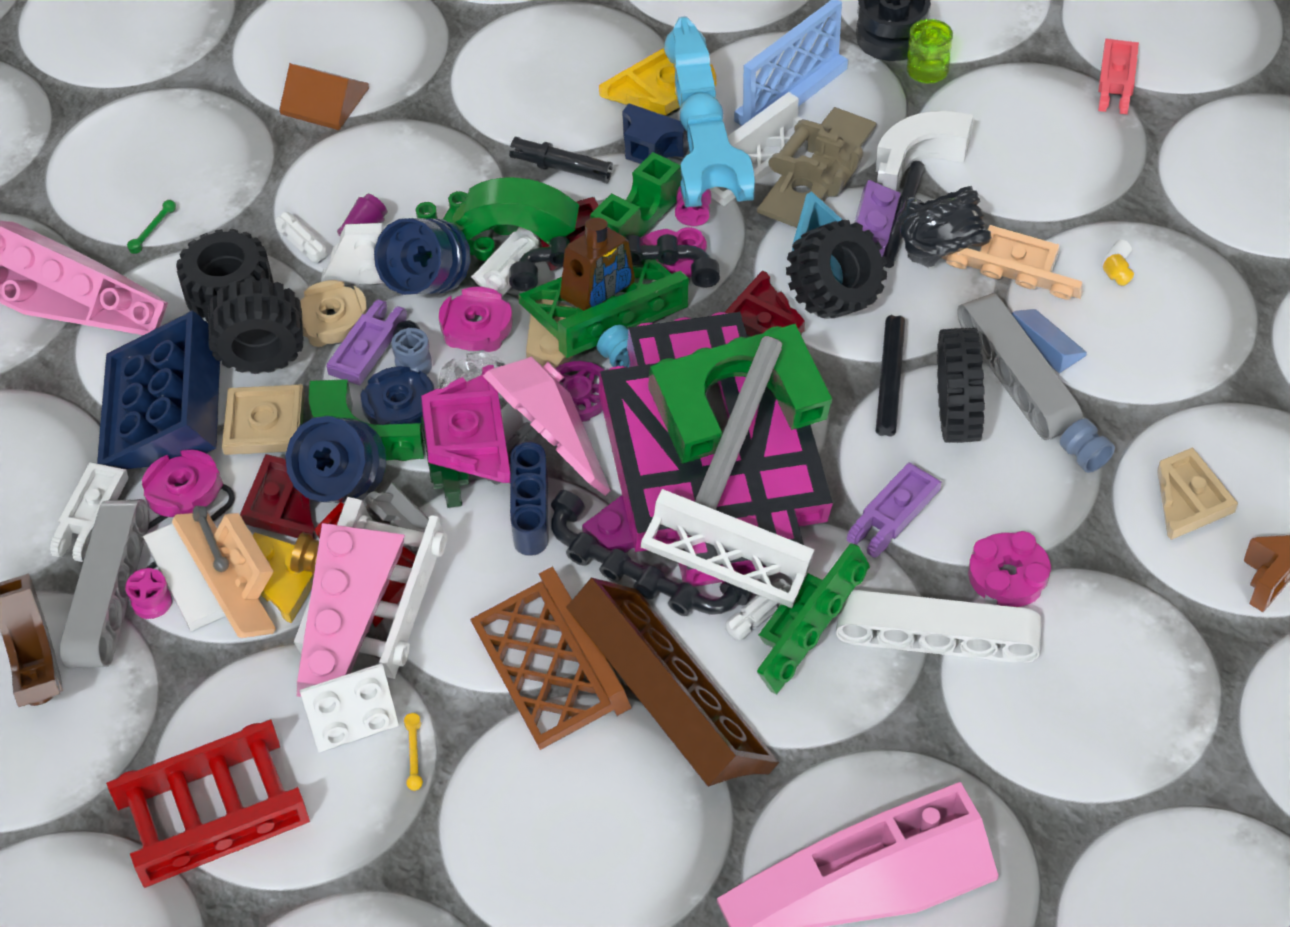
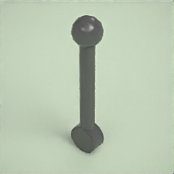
M195 506L192 513L193 519L200 523L214 556L213 567L218 572H224L229 567V561L221 555L207 522V509L205 506Z

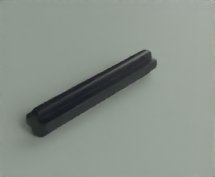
M891 314L885 320L875 430L879 436L886 435L891 437L896 433L905 319L901 315L894 316Z

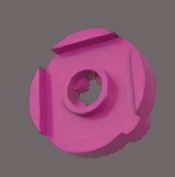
M487 287L463 289L462 295L457 296L453 300L452 296L448 297L439 310V323L446 345L452 348L468 351H496L501 347L502 340L509 335L513 325L512 310L509 302L507 304V302L502 300V294ZM475 315H480L482 320L477 322L469 321L473 320Z
M198 450L180 451L182 456L169 460L168 455H165L152 463L142 478L144 497L149 508L159 515L174 517L176 514L193 513L195 506H208L223 487L222 478L211 456ZM188 481L186 484L182 486L175 487L176 483L183 484L184 482Z
M1026 531L997 533L978 540L974 544L968 568L970 583L977 594L984 599L986 594L990 598L996 599L997 605L1022 607L1035 602L1041 596V591L1047 586L1051 572V564L1047 553L1036 543L1034 535ZM1003 565H1013L1017 569L1015 575H1010L1007 570H1000L999 568L1003 567Z

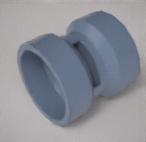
M417 328L400 330L394 335L391 343L395 356V367H410V371L419 373L418 370L426 375L429 374L432 369V358L429 352V340L426 333Z
M1084 418L1068 427L1060 438V445L1068 454L1075 455L1078 465L1085 472L1090 473L1100 469L1110 460L1115 447L1107 437L1099 436L1097 434V427L1089 419Z

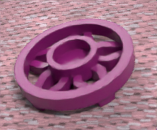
M585 361L567 362L556 367L562 375L572 371H580L573 376L563 375L564 378L560 382L563 383L564 388L570 393L581 421H589L590 418L600 414L603 411L600 396L593 394L599 393V384H594L595 375L600 378V371L605 370L596 364ZM583 404L586 409L580 410L578 405Z

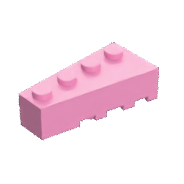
M322 523L297 679L298 697H301V689L351 673L378 605L389 584L392 572L402 553L404 534Z

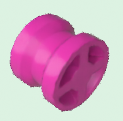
M680 186L677 190V204L675 206V217L677 220L687 226H700L706 223L710 216V189H707L702 194V206L685 207Z
M152 568L140 569L128 578L125 584V591L136 615L144 619H154L164 615L169 610L172 604V596L167 588L166 579L160 571Z

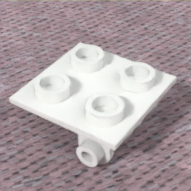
M382 663L300 690L318 753L399 726Z

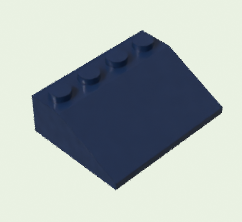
M193 310L106 354L97 464L121 469L149 467L165 455H168L169 460L182 456L180 453L182 450H198L207 454L217 449L220 361L213 357V351H210L208 323Z

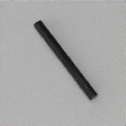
M913 161L908 171L894 216L889 240L883 254L887 264L883 265L885 268H892L895 264L903 238L896 221V215L903 208L906 199L910 197L915 198L924 170V164L920 161Z

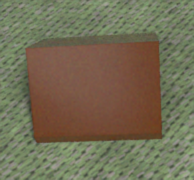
M289 63L279 111L284 116L340 130L368 91L369 83Z

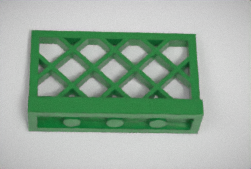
M642 260L643 268L633 267L635 278H640L638 283L634 282L621 291L626 292L625 294L620 296L614 295L605 302L583 311L579 308L559 306L561 301H565L560 298L562 277L518 294L519 304L558 340L559 351L566 358H569L597 346L602 334L615 325H624L629 330V327H636L642 323H651L687 308L689 278L681 271L671 274L656 260ZM646 279L656 280L652 283L645 284ZM540 299L554 300L552 305L535 302ZM555 317L565 318L558 321V323L554 320Z

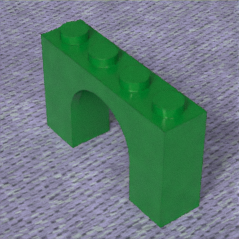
M796 324L786 327H772L762 334L748 338L738 337L731 340L728 344L711 349L708 347L701 348L690 355L677 359H663L656 365L650 366L648 388L682 464L715 454L722 437V431L705 393L713 384L722 379L735 376L746 377L764 336L772 337L782 343L781 352L766 387L771 390L777 399L790 429L794 430L827 420L832 397Z

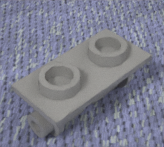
M394 483L390 484L385 493L373 491L366 496V509L380 523L425 532L429 518ZM403 544L405 548L417 555L418 547Z

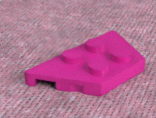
M494 365L483 367L482 375L467 382L461 377L450 382L445 388L435 389L421 396L429 463L502 483H510V467L498 391L483 376L488 370L494 369Z

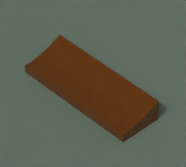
M593 577L590 578L566 608L705 784L709 787L741 776L753 774L769 775L779 764V761L641 593L635 588Z

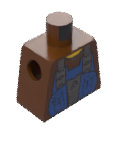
M602 218L587 220L585 222V234L569 243L565 248L560 298L583 311L605 302L635 282L629 241L626 237L608 228L607 221Z

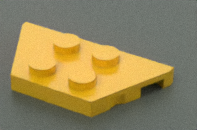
M664 48L599 85V95L602 98L626 105L630 103L665 116L680 107L677 95H675V67L667 58ZM710 64L714 86H716V73L713 65Z

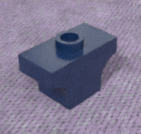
M630 103L622 111L625 159L641 164L652 152L665 158L674 156L684 157L688 152L687 131L684 129L681 121Z

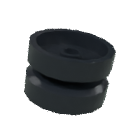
M858 0L857 44L866 54L880 60L903 61L916 56L925 48L928 40L930 0Z

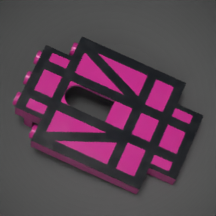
M719 312L707 317L692 319L683 317L671 322L657 324L642 323L636 327H629L627 351L630 360L629 367L616 366L609 370L600 371L598 392L635 552L646 551V549L641 548V542L654 517L656 501L661 490L664 489L695 502L714 456L712 454L683 464L681 463L648 388L650 366L656 365L663 359H677L690 355L701 348L708 347L711 349L728 344L731 340L738 337L747 338L741 312ZM729 377L717 382L721 389L728 420L746 377ZM766 387L716 511L804 545L799 526L828 522L833 502L811 425L791 430L777 399L771 390ZM660 525L654 537L655 540L665 544L681 540L676 530L664 525ZM703 542L692 546L696 556L705 560L718 556L714 545ZM741 557L730 561L733 570L742 575L756 571L752 561ZM678 563L682 581L694 587L723 582V580Z

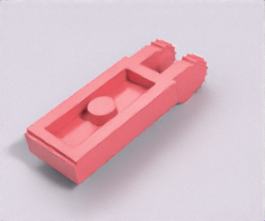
M1105 38L1098 92H1101L1098 111L1106 112L1110 101L1109 93L1122 95L1119 101V114H1128L1130 96L1133 94L1139 42Z

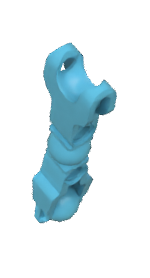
M687 16L679 17L674 29L666 37L664 50L667 58L675 67V95H677L681 109L680 121L687 131L690 154L681 162V194L685 207L702 206V194L707 189L713 187H725L731 190L739 202L754 200L755 178L752 161L748 154L734 148L729 143L723 122V109L716 99L705 37Z

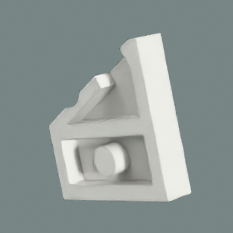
M382 223L346 224L340 235V242L335 245L331 253V259L327 268H324L322 271L321 282L338 280L343 281L344 285L385 284L378 275L374 260V249L377 239L383 231Z

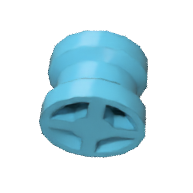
M615 325L606 330L598 340L597 350L604 358H609L612 367H629L630 360L627 351L628 329L624 325Z

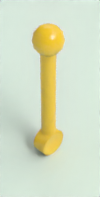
M409 713L404 717L405 728L409 731L410 776L406 780V785L411 791H416L423 784L421 776L418 775L417 730L421 727V720L418 714Z

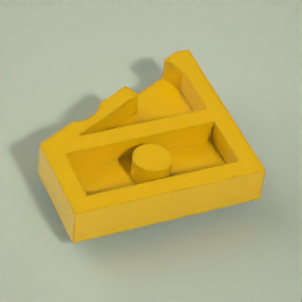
M254 532L252 535L274 571L261 596L267 602L271 601L280 610L281 616L286 622L292 623L312 590L314 576L309 571L304 570L298 573L290 570V562L295 545Z

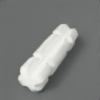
M284 212L281 216H277L275 218L276 229L284 236H287L286 238L302 253L306 254L305 256L312 262L319 263L321 259L327 257L326 245L319 239H315L316 236L303 224L296 221L297 219L292 214Z
M778 578L771 583L772 587L789 593L792 587L783 578ZM757 595L740 609L742 611L741 614L737 612L726 621V631L735 640H742L752 632L750 627H758L778 609L776 605L781 604Z

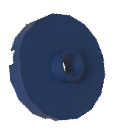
M397 366L386 368L374 374L367 381L368 385L365 389H362L360 397L363 414L370 424L375 425L421 423V417H423L421 396L434 390L433 382L420 370H418L419 373L410 371V367Z

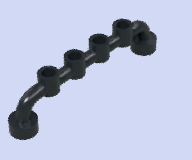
M665 234L657 239V245H643L642 239L636 235L625 236L629 241L633 265H638L642 260H658L664 265H671L676 263L678 259H689L694 261L690 267L691 281L694 285L701 288H709L716 285L720 280L719 263L715 259L710 258L699 247L678 245V239L674 235ZM557 236L550 240L549 247L535 248L524 253L519 261L512 264L509 269L510 286L518 291H528L538 285V268L535 263L550 262L556 267H563L565 248L571 243L570 240L566 237Z
M560 490L551 502V507L554 511L551 519V530L558 541L569 547L566 550V555L569 559L581 566H585L590 558L602 563L599 568L601 574L613 582H619L623 575L636 580L633 587L647 599H653L658 591L671 597L668 601V606L681 616H688L692 609L709 615L722 614L731 610L736 604L746 605L754 594L723 581L719 587L723 595L716 599L707 598L701 595L689 583L681 582L679 584L667 578L662 571L654 566L647 565L644 567L632 561L625 552L619 549L610 550L599 545L589 534L584 532L577 534L568 529L567 521L576 522L586 508L583 501L572 492Z

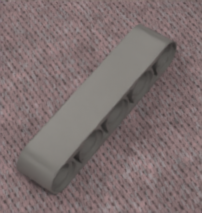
M995 293L958 306L957 315L961 327L977 328L983 359L1043 440L1063 434L1073 423L1083 419L1080 406Z
M142 499L103 501L99 507L60 642V657L63 666L66 668L108 667L113 660L129 601L125 591V584L128 578L137 571L145 542L143 536L147 534L149 526L148 506Z

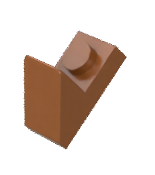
M1290 535L1255 537L1249 542L1244 562L1258 570L1250 583V586L1255 589L1249 604L1263 613L1290 582Z

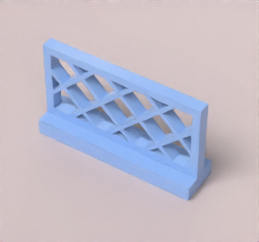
M830 0L744 65L743 105L734 111V121L741 126L788 92L799 98V107L847 70L848 59L839 54L841 1ZM761 68V70H760V72H759V74H758V76H757V78H756V71H758V70Z

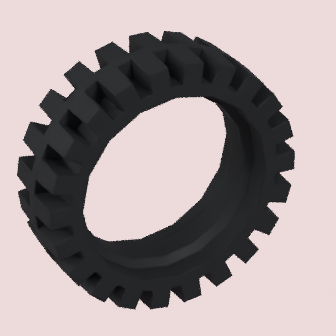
M951 328L939 331L937 343V390L939 394L938 406L940 408L941 432L945 443H964L982 440L985 390L983 385L984 370H982L981 342H979L980 337L977 328Z

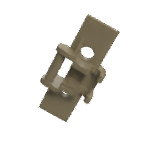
M837 107L830 111L821 124L805 119L799 120L794 127V134L781 151L773 154L768 161L770 168L782 176L757 208V213L797 228L806 194L813 192L822 201H825L828 197L838 196L859 167L863 157V149L861 147L876 128L877 123ZM805 140L808 141L807 151L814 153L812 157L809 158L801 155L799 158H794L793 156ZM796 186H807L811 190L799 193L794 191L793 188Z

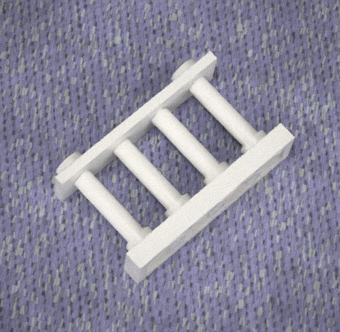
M347 497L337 525L404 534V545L419 548L413 567L395 565L390 577L392 581L406 583L400 604L380 601L374 615L394 620L387 641L365 637L359 650L360 653L381 657L379 663L383 664L386 676L395 679L399 666L403 667L408 659L410 650L408 639L437 556L441 557L445 551L447 534L444 533L439 518L430 515L425 532L372 521L363 500ZM310 599L294 640L301 654Z

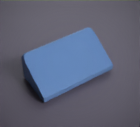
M1036 309L1019 310L1011 313L1049 365L1058 373H1061L1087 355L1083 348Z

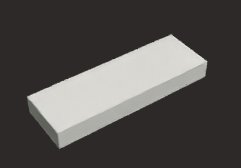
M173 524L143 536L153 560L166 579L167 587L190 632L226 616Z

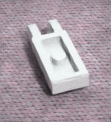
M91 462L88 464L58 520L59 526L54 533V537H52L50 554L52 556H64L66 550L71 545L72 533H76L79 535L73 546V559L84 562L99 507L103 501L118 500L129 478L126 469Z

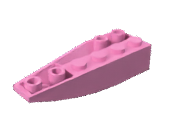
M0 221L1 304L25 315L145 335L160 327L168 302L118 272L18 223Z
M958 782L877 814L795 853L718 897L717 903L729 927H826L917 913L998 880V872L982 818L962 783Z

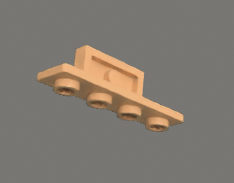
M992 225L988 228L991 231L992 239H990L989 243L982 246L980 252L965 248L960 252L942 256V259H945L946 263L952 267L966 269L969 266L979 269L981 274L989 278L1001 279V276L1014 279L1017 285L1027 289H1035L1038 286L1050 290L1053 296L1069 300L1071 297L1081 299L1083 293L1082 281L1052 273L1059 252V244Z
M207 512L206 519L221 555L229 561V567L224 572H218L214 569V556L200 523L194 521L193 514H176L172 524L239 638L273 634L276 627L261 604L259 597L274 571L239 513L225 514L217 528Z

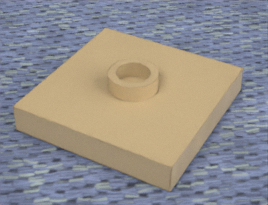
M303 384L228 388L222 439L224 455L286 452L290 438L303 422L305 396Z

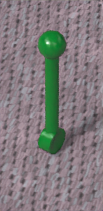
M173 200L164 201L162 204L163 209L139 237L127 243L131 254L141 252L142 243L168 213L175 211L176 203Z

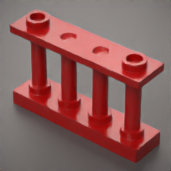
M271 719L262 723L250 724L239 732L143 769L125 772L117 779L106 782L117 810L126 807L131 809L143 847L130 853V856L144 888L310 822L299 788L284 791L270 755V751L280 748ZM253 758L268 798L249 807H243L229 767ZM212 774L227 814L202 824L188 783ZM171 790L185 831L165 840H160L146 800Z

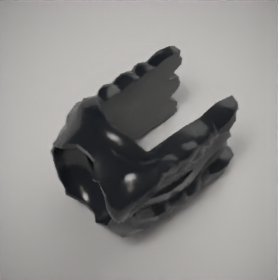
M972 186L960 188L956 192L940 196L935 200H928L925 203L914 197L906 199L903 208L896 215V221L905 241L907 256L912 262L929 268L935 266L942 256L960 252L967 247H979L989 243L990 239H992L991 231L986 230L985 226H983L985 223L982 221V218L985 215L981 212L982 209L977 206L980 202L977 190H973Z

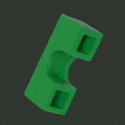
M654 152L632 172V188L626 200L611 193L590 214V219L602 218L607 221L608 228L622 236L636 235L641 238L677 202V190L681 186L682 180L681 165Z

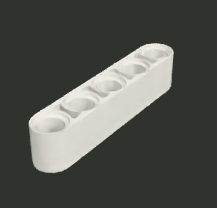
M853 590L843 603V607L837 617V637L841 641L852 645L1014 663L1032 662L1038 658L1040 653L1041 617L1037 612L1026 608Z

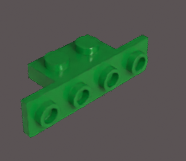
M850 543L823 580L807 573L793 607L790 608L781 604L758 634L764 644L773 648L757 670L758 675L772 693L777 695L784 684L791 680L797 666L808 651L816 646L820 635L832 618L840 613L843 603L854 588L864 580L870 564L858 545Z

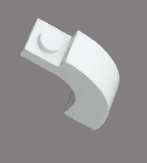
M930 111L907 117L893 125L883 135L877 147V183H883V186L898 192L903 174L913 161L945 159L964 163L971 138L973 114L954 111Z

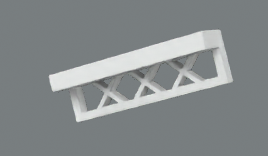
M790 92L783 95L727 136L731 146L744 151L750 156L752 164H757V167L753 170L755 183L772 171L768 161L775 153L761 154V150L765 147L778 146L782 149L791 137L784 136V133L795 127L799 120H802L798 116L799 98ZM805 140L799 150L808 144V141ZM717 187L710 188L711 198L723 206L736 198L729 189L723 192Z
M664 489L661 490L658 496L654 517L641 542V548L790 608L795 603L810 568L814 553L812 548ZM660 525H664L676 530L681 540L665 544L655 540L654 537ZM703 542L714 545L718 556L705 560L696 556L692 546ZM741 557L752 561L756 571L742 575L733 570L730 561ZM781 572L795 578L789 593L772 587L768 576Z

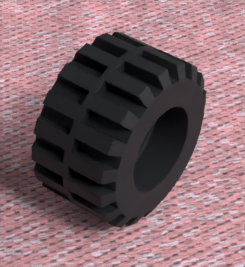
M850 220L833 221L802 234L801 238L792 245L794 251L788 253L787 260L791 263V266L786 267V275L791 276L792 281L788 283L790 291L795 289L797 293L796 301L799 304L805 303V310L810 314L817 312V317L826 318L830 316L831 319L865 309L868 305L873 304L878 299L876 295L881 294L885 287L881 281L887 279V271L883 270V265L887 264L886 257H881L879 250L882 249L879 241L876 243L873 241L874 234L870 230L863 231V225L857 222L850 224ZM831 255L836 258L841 266L843 273L842 284L836 280L830 266Z
M223 229L215 230L213 234L205 233L200 235L199 240L193 239L188 243L189 248L181 251L179 254L181 259L177 260L176 263L177 275L188 309L190 311L193 310L201 318L205 317L206 322H208L210 300L213 296H217V291L222 287L229 288V283L234 281L241 283L244 282V279L253 278V281H260L261 278L269 279L270 283H274L267 253L261 241L257 237L252 238L248 232L240 234L236 229H230L228 232H223Z
M253 278L244 279V282L241 283L237 281L229 283V288L222 287L217 291V296L211 298L210 306L208 307L210 351H213V357L217 361H222L223 366L227 368L234 367L235 371L241 373L244 371H250L251 374H259L262 371L269 373L274 372L275 368L282 369L288 366V361H295L298 357V352H302L304 337L301 302L298 297H295V292L290 288L284 289V284L279 282L270 283L269 279L261 278L260 281H253Z

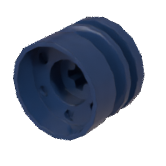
M398 219L388 224L378 236L374 249L375 267L385 285L390 290L402 295L447 293L458 287L466 277L470 265V247L464 233L455 224L444 219Z

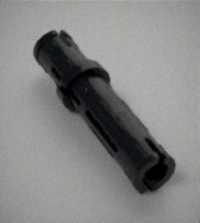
M515 136L510 147L515 148V150H509L510 158L535 163L541 169L550 167L602 181L606 184L612 175L611 172H608V169L613 170L612 162L554 148L553 144L549 142L540 144Z

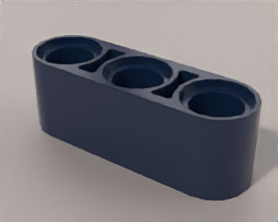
M534 442L521 443L511 453L510 521L513 543L519 553L527 556L538 555L543 552L549 541L546 454L542 446Z

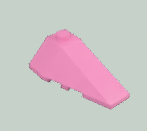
M529 357L488 370L483 375L513 408L517 409L532 422L530 425L553 446H558L556 451L590 485L605 496L611 491L573 399L560 383L564 376L553 365L547 362L542 366L533 357Z

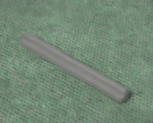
M769 336L762 338L696 497V503L716 510L781 352L782 343L779 340Z

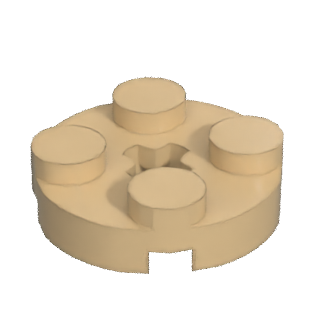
M338 280L323 281L308 287L304 291L305 297L300 300L303 336L307 337L309 343L316 347L343 342L361 315H365L368 311L363 292L355 286L354 290L350 287H345L344 282ZM334 309L337 313L327 315V310Z

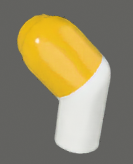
M1122 239L1113 245L1102 261L1104 272L1120 286L1128 284L1134 277V272L1128 267L1129 263L1126 261V258L1132 251V247L1127 241Z

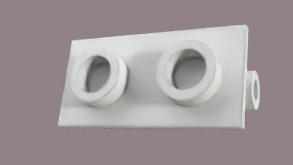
M513 232L473 274L472 278L480 287L494 289L502 294L503 297L511 288L509 284V269L511 265L518 262L524 253L538 248V239L533 235L520 238Z

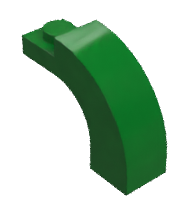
M515 177L496 178L483 181L469 188L466 204L461 205L456 210L453 221L464 233L467 241L489 227L505 224L525 228L549 245L552 238L557 236L565 237L575 231L579 204L560 190L539 181Z
M348 379L310 381L309 404L312 418L336 416L361 421L352 414L353 402ZM366 423L378 433L385 446L386 461L424 459L425 445L421 423L389 425Z

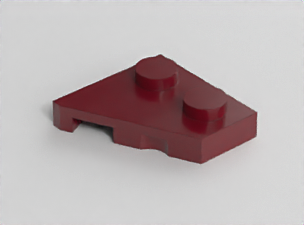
M763 270L725 311V313L741 312L746 334L750 337L762 334L772 327H786L792 324H796L801 335L805 331V320L797 310L790 307L789 300L782 291L777 293L770 284V276Z

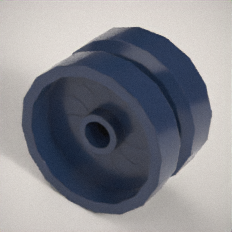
M336 416L315 417L299 426L289 440L285 455L287 474L293 486L306 498L324 503H339L340 501L345 503L347 497L362 500L380 484L387 464L385 446L375 430L365 422Z

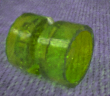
M925 19L918 21L911 27L907 72L914 80L921 83H935L945 79L948 75L953 31L945 22L937 19Z

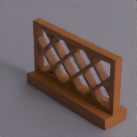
M553 566L539 573L540 582L470 619L540 750L613 710L619 716L631 709L626 693L607 659L566 608L572 599ZM539 597L542 598L544 607L539 618L522 615L527 603ZM550 614L554 621L548 620ZM498 619L509 621L503 637L487 634L484 627ZM518 623L536 627L530 643L512 639ZM544 629L561 632L562 635L557 648L538 645ZM567 644L572 652L565 651ZM493 645L499 646L498 652L495 650ZM508 648L526 652L520 668L503 664ZM535 654L553 657L547 674L529 670ZM562 659L578 662L579 667L574 680L556 676ZM510 676H515V677H516V680H515L514 683H513V681H512V679H511ZM584 676H586L589 683L582 682ZM525 679L543 682L537 700L520 696ZM552 685L571 688L564 706L546 702ZM579 690L596 694L600 701L586 710L573 708ZM527 707L534 708L532 715L528 711ZM542 710L561 714L557 726L542 734L540 733L537 724Z

